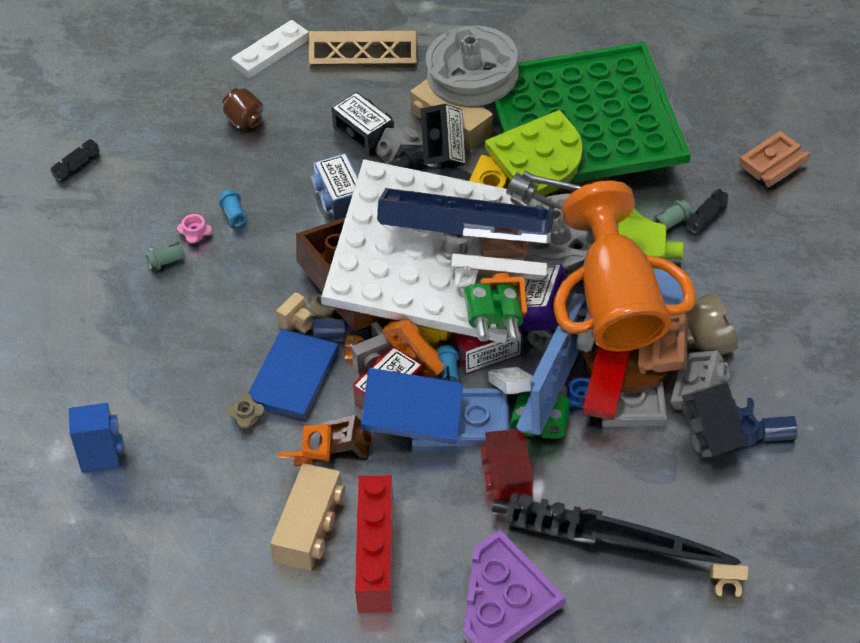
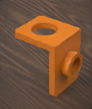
M498 273L492 275V278L481 279L480 283L490 284V289H495L497 284L515 286L522 317L524 318L527 313L524 277H511L508 273Z
M328 424L304 426L302 451L278 452L277 458L291 460L295 467H301L302 463L313 465L314 462H329L331 426ZM319 432L322 436V444L317 450H313L310 446V440L314 433Z

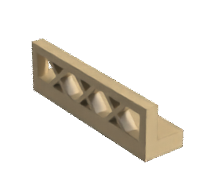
M309 31V64H417L418 34L417 31ZM315 45H329L333 49L326 58H315ZM344 45H356L360 49L353 58H345L339 52ZM370 45H383L387 49L380 58H372L365 50ZM397 45H411V58H399L392 50ZM337 53L341 58L332 57ZM362 53H364L368 58H359V57L361 56ZM389 53H391L395 58H385V57H386Z

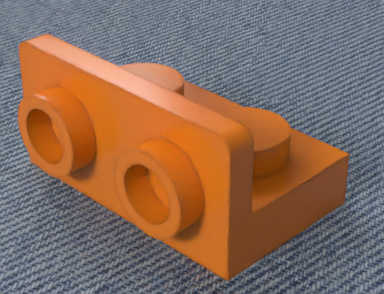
M392 319L381 331L393 347L423 365V377L438 376L445 368L439 360L438 353L424 338L418 327L409 320L398 321Z

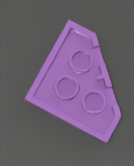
M500 529L473 549L466 617L463 628V638L468 643H512L566 604V597Z

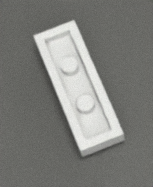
M290 20L231 58L232 66L250 79L309 41V31L295 21Z

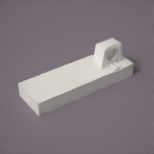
M452 254L450 271H454L455 287L466 288L471 284H475L477 274L494 275L508 273L511 277L543 280L546 276L547 263Z

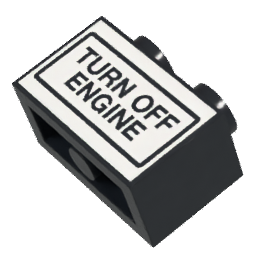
M355 92L331 108L333 128L368 156L375 153L385 128H394L392 117L388 113L381 111L371 100L365 99L358 92Z
M448 104L420 108L424 165L438 169H444L446 166L458 167L466 165L462 109Z

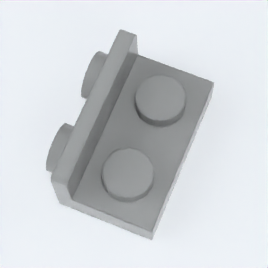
M718 350L687 353V368L679 370L671 398V404L675 410H682L681 405L684 402L681 395L729 381V365L724 362Z

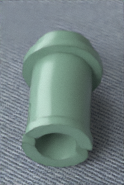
M676 200L673 202V206L655 215L653 221L664 224L667 230L681 221L686 222L689 216L692 215V209L687 201Z
M176 241L157 249L150 247V251L145 252V257L150 269L156 268L158 270L161 269V265L185 259V253L180 241Z

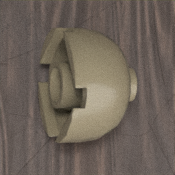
M716 293L700 297L696 300L692 310L686 313L688 318L687 345L693 344L698 352L718 350L720 355H725L738 349V339L733 323L729 325L725 316L729 313Z

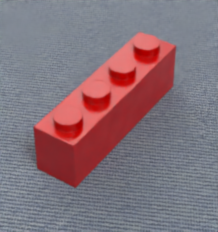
M392 475L358 476L355 578L357 611L392 612Z

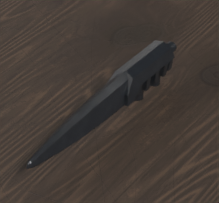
M512 493L509 503L494 500L492 513L506 516V524L508 526L578 543L594 544L595 542L654 554L727 565H738L741 563L734 556L689 539L635 523L603 516V511L594 509L581 510V507L574 506L573 510L565 509L564 503L556 502L549 505L548 500L543 498L541 503L533 501L530 495L524 494L519 497V494Z

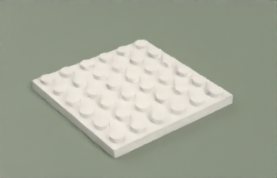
M364 159L321 296V304L398 321L409 320L417 325L478 337L477 328H473L469 324L463 294L465 288L455 287L454 271H450L451 260L445 259L441 254V246L445 240L443 233L381 225L377 220L378 199L385 188L514 204L510 201L511 196L506 194L507 189ZM533 198L530 202L525 200L531 207L537 206V200ZM470 236V239L466 242L468 245V253L466 255L482 256L479 237ZM514 254L513 257L501 259L524 261L525 257H522V254ZM477 274L475 284L480 283L483 278H492V275ZM491 324L488 329L490 336L488 340L506 343L507 329H497L496 324Z

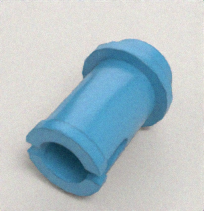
M229 189L220 194L218 204L220 208L225 210L230 225L237 227L247 221V215L240 204L241 197L239 193Z
M443 345L437 349L439 360L445 366L439 374V379L448 381L447 376L450 375L451 381L459 382L457 370L459 353L455 350L454 346Z

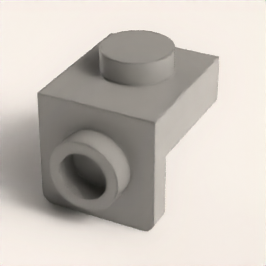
M385 128L375 152L385 163L397 159L406 150L413 151L423 145V142L418 137L417 132L411 128Z
M377 321L371 323L372 338L351 347L353 366L358 374L372 368L376 360L381 355L387 354L391 347H393L381 331L383 329Z

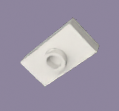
M518 367L488 371L489 382L505 394H519L531 391L530 381L533 376Z

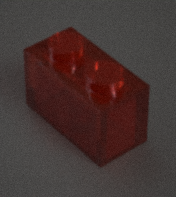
M518 429L485 432V445L480 446V458L482 465H488L489 472H484V483L486 492H492L493 502L494 500L509 503L512 493L519 494V497L524 494L530 495L533 499V477L525 432H521Z

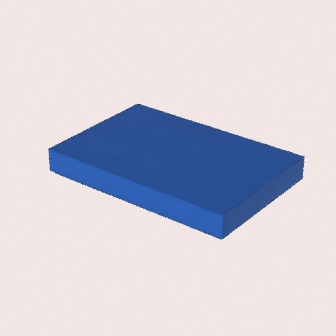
M281 329L248 394L252 396V400L256 404H262L266 411L305 421L339 351L338 343Z
M369 368L360 429L456 445L463 383Z

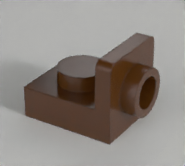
M356 415L322 422V424L331 426L330 454L352 449L359 458L367 457L372 440L371 432L360 429L361 420ZM320 434V438H319L318 448H319V447L321 446V444H322V436H321V434Z

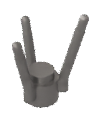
M524 171L523 175L516 173L513 176L506 194L511 196L510 201L517 205L530 206L525 200L530 202L533 198L550 208H558L559 210L562 206L536 193L538 186L533 184V182L573 191L582 186L536 176Z

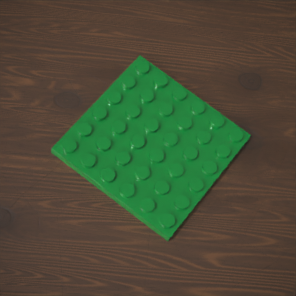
M646 42L518 62L519 75L515 86L507 95L493 102L502 133L558 110L564 114L578 131L582 141V160L578 166L577 174L568 183L690 163V151ZM488 67L485 70H491L494 67Z

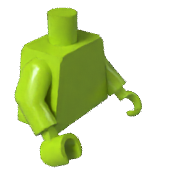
M633 208L632 213L625 220L618 223L619 234L630 238L638 244L645 255L662 259H683V242L666 241V226L664 224L651 221L642 216L635 208Z

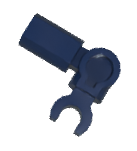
M314 319V338L330 342H345V339H349L354 345L372 338L371 326L353 331L344 319Z
M747 398V406L744 408L738 407L735 399H733L748 444L743 447L755 445L758 439H763V442L797 439L795 416L762 418L761 421H758L753 414L754 401L752 398Z

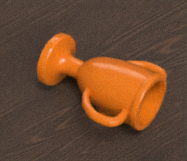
M598 181L577 189L563 202L561 210L566 224L575 230L592 231L595 242L588 249L584 266L570 274L561 283L553 303L554 313L561 329L568 333L580 334L593 329L592 334L596 345L604 350L616 352L635 350L645 347L664 336L672 324L670 316L682 315L691 311L696 303V292L691 278L685 271L671 261L645 255L638 244L630 238L619 234L617 224L625 220L632 213L635 206L632 188L622 182ZM652 267L667 272L677 280L684 296L683 302L675 305L664 303ZM583 279L590 319L583 322H573L568 316L566 300L574 285Z

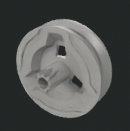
M463 26L449 30L437 37L426 52L425 61L429 87L439 98L455 105L480 106L495 102L507 95L518 80V52L515 43L505 33L491 27ZM486 66L494 67L491 70H485ZM459 71L463 74V75H460V74H459V75H457V76H454V75H455L457 72H459Z
M560 194L546 198L562 206L564 200L570 194ZM537 201L536 207H544L546 209H549L548 206ZM555 208L550 243H547L549 247L539 250L536 247L544 244L543 242L528 241V253L524 261L547 263V265L562 264L568 277L584 266L588 249L595 240L592 231L575 230L567 225L562 210ZM579 243L583 247L580 250L574 249V244Z

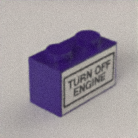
M562 264L547 265L546 276L543 280L524 279L527 313L523 318V323L520 325L522 331L557 329L558 323L553 303L561 283L567 278Z

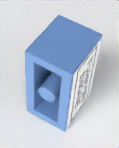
M344 153L314 162L315 174L311 175L315 191L321 192L322 206L325 211H330L334 221L346 217L358 179L347 154Z

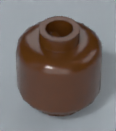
M234 88L224 97L222 101L223 114L238 129L254 128L261 122L263 104L250 90Z

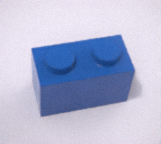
M108 402L69 408L70 437L81 472L120 466L119 453L125 452L122 433L119 434L117 414L111 415Z

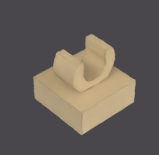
M297 292L276 310L279 331L284 329L292 332L296 328L300 332L306 333L313 326V323L308 321L312 315L306 309L305 297Z
M712 564L710 566V579H720L715 585L716 596H722L723 585L731 583L735 588L734 597H740L742 585L738 580H748V566Z

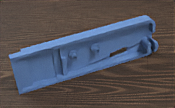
M574 293L567 307L568 316L573 322H583L586 316H581L580 310L581 308L588 309L586 297L584 294ZM558 325L530 381L531 394L516 426L519 431L541 435L580 352L575 346L579 334L568 333Z

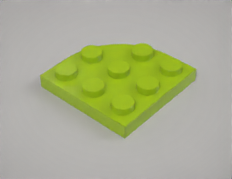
M560 110L485 140L486 151L510 181L516 173L523 175L524 171H527L536 176L568 183L577 174L578 166L582 160V141L580 135ZM533 182V184L538 186L536 193L542 196L560 189Z

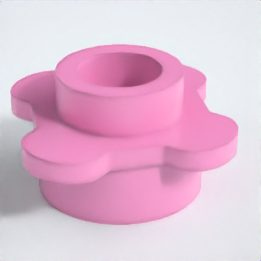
M190 214L178 225L177 231L186 237L188 243H196L204 235H210L212 228L210 225L205 224V220L201 215Z

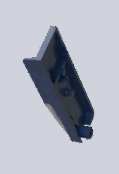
M385 188L378 199L377 220L381 225L466 236L550 243L555 211L550 207L546 209L544 207L538 208ZM495 227L517 230V233L494 231Z

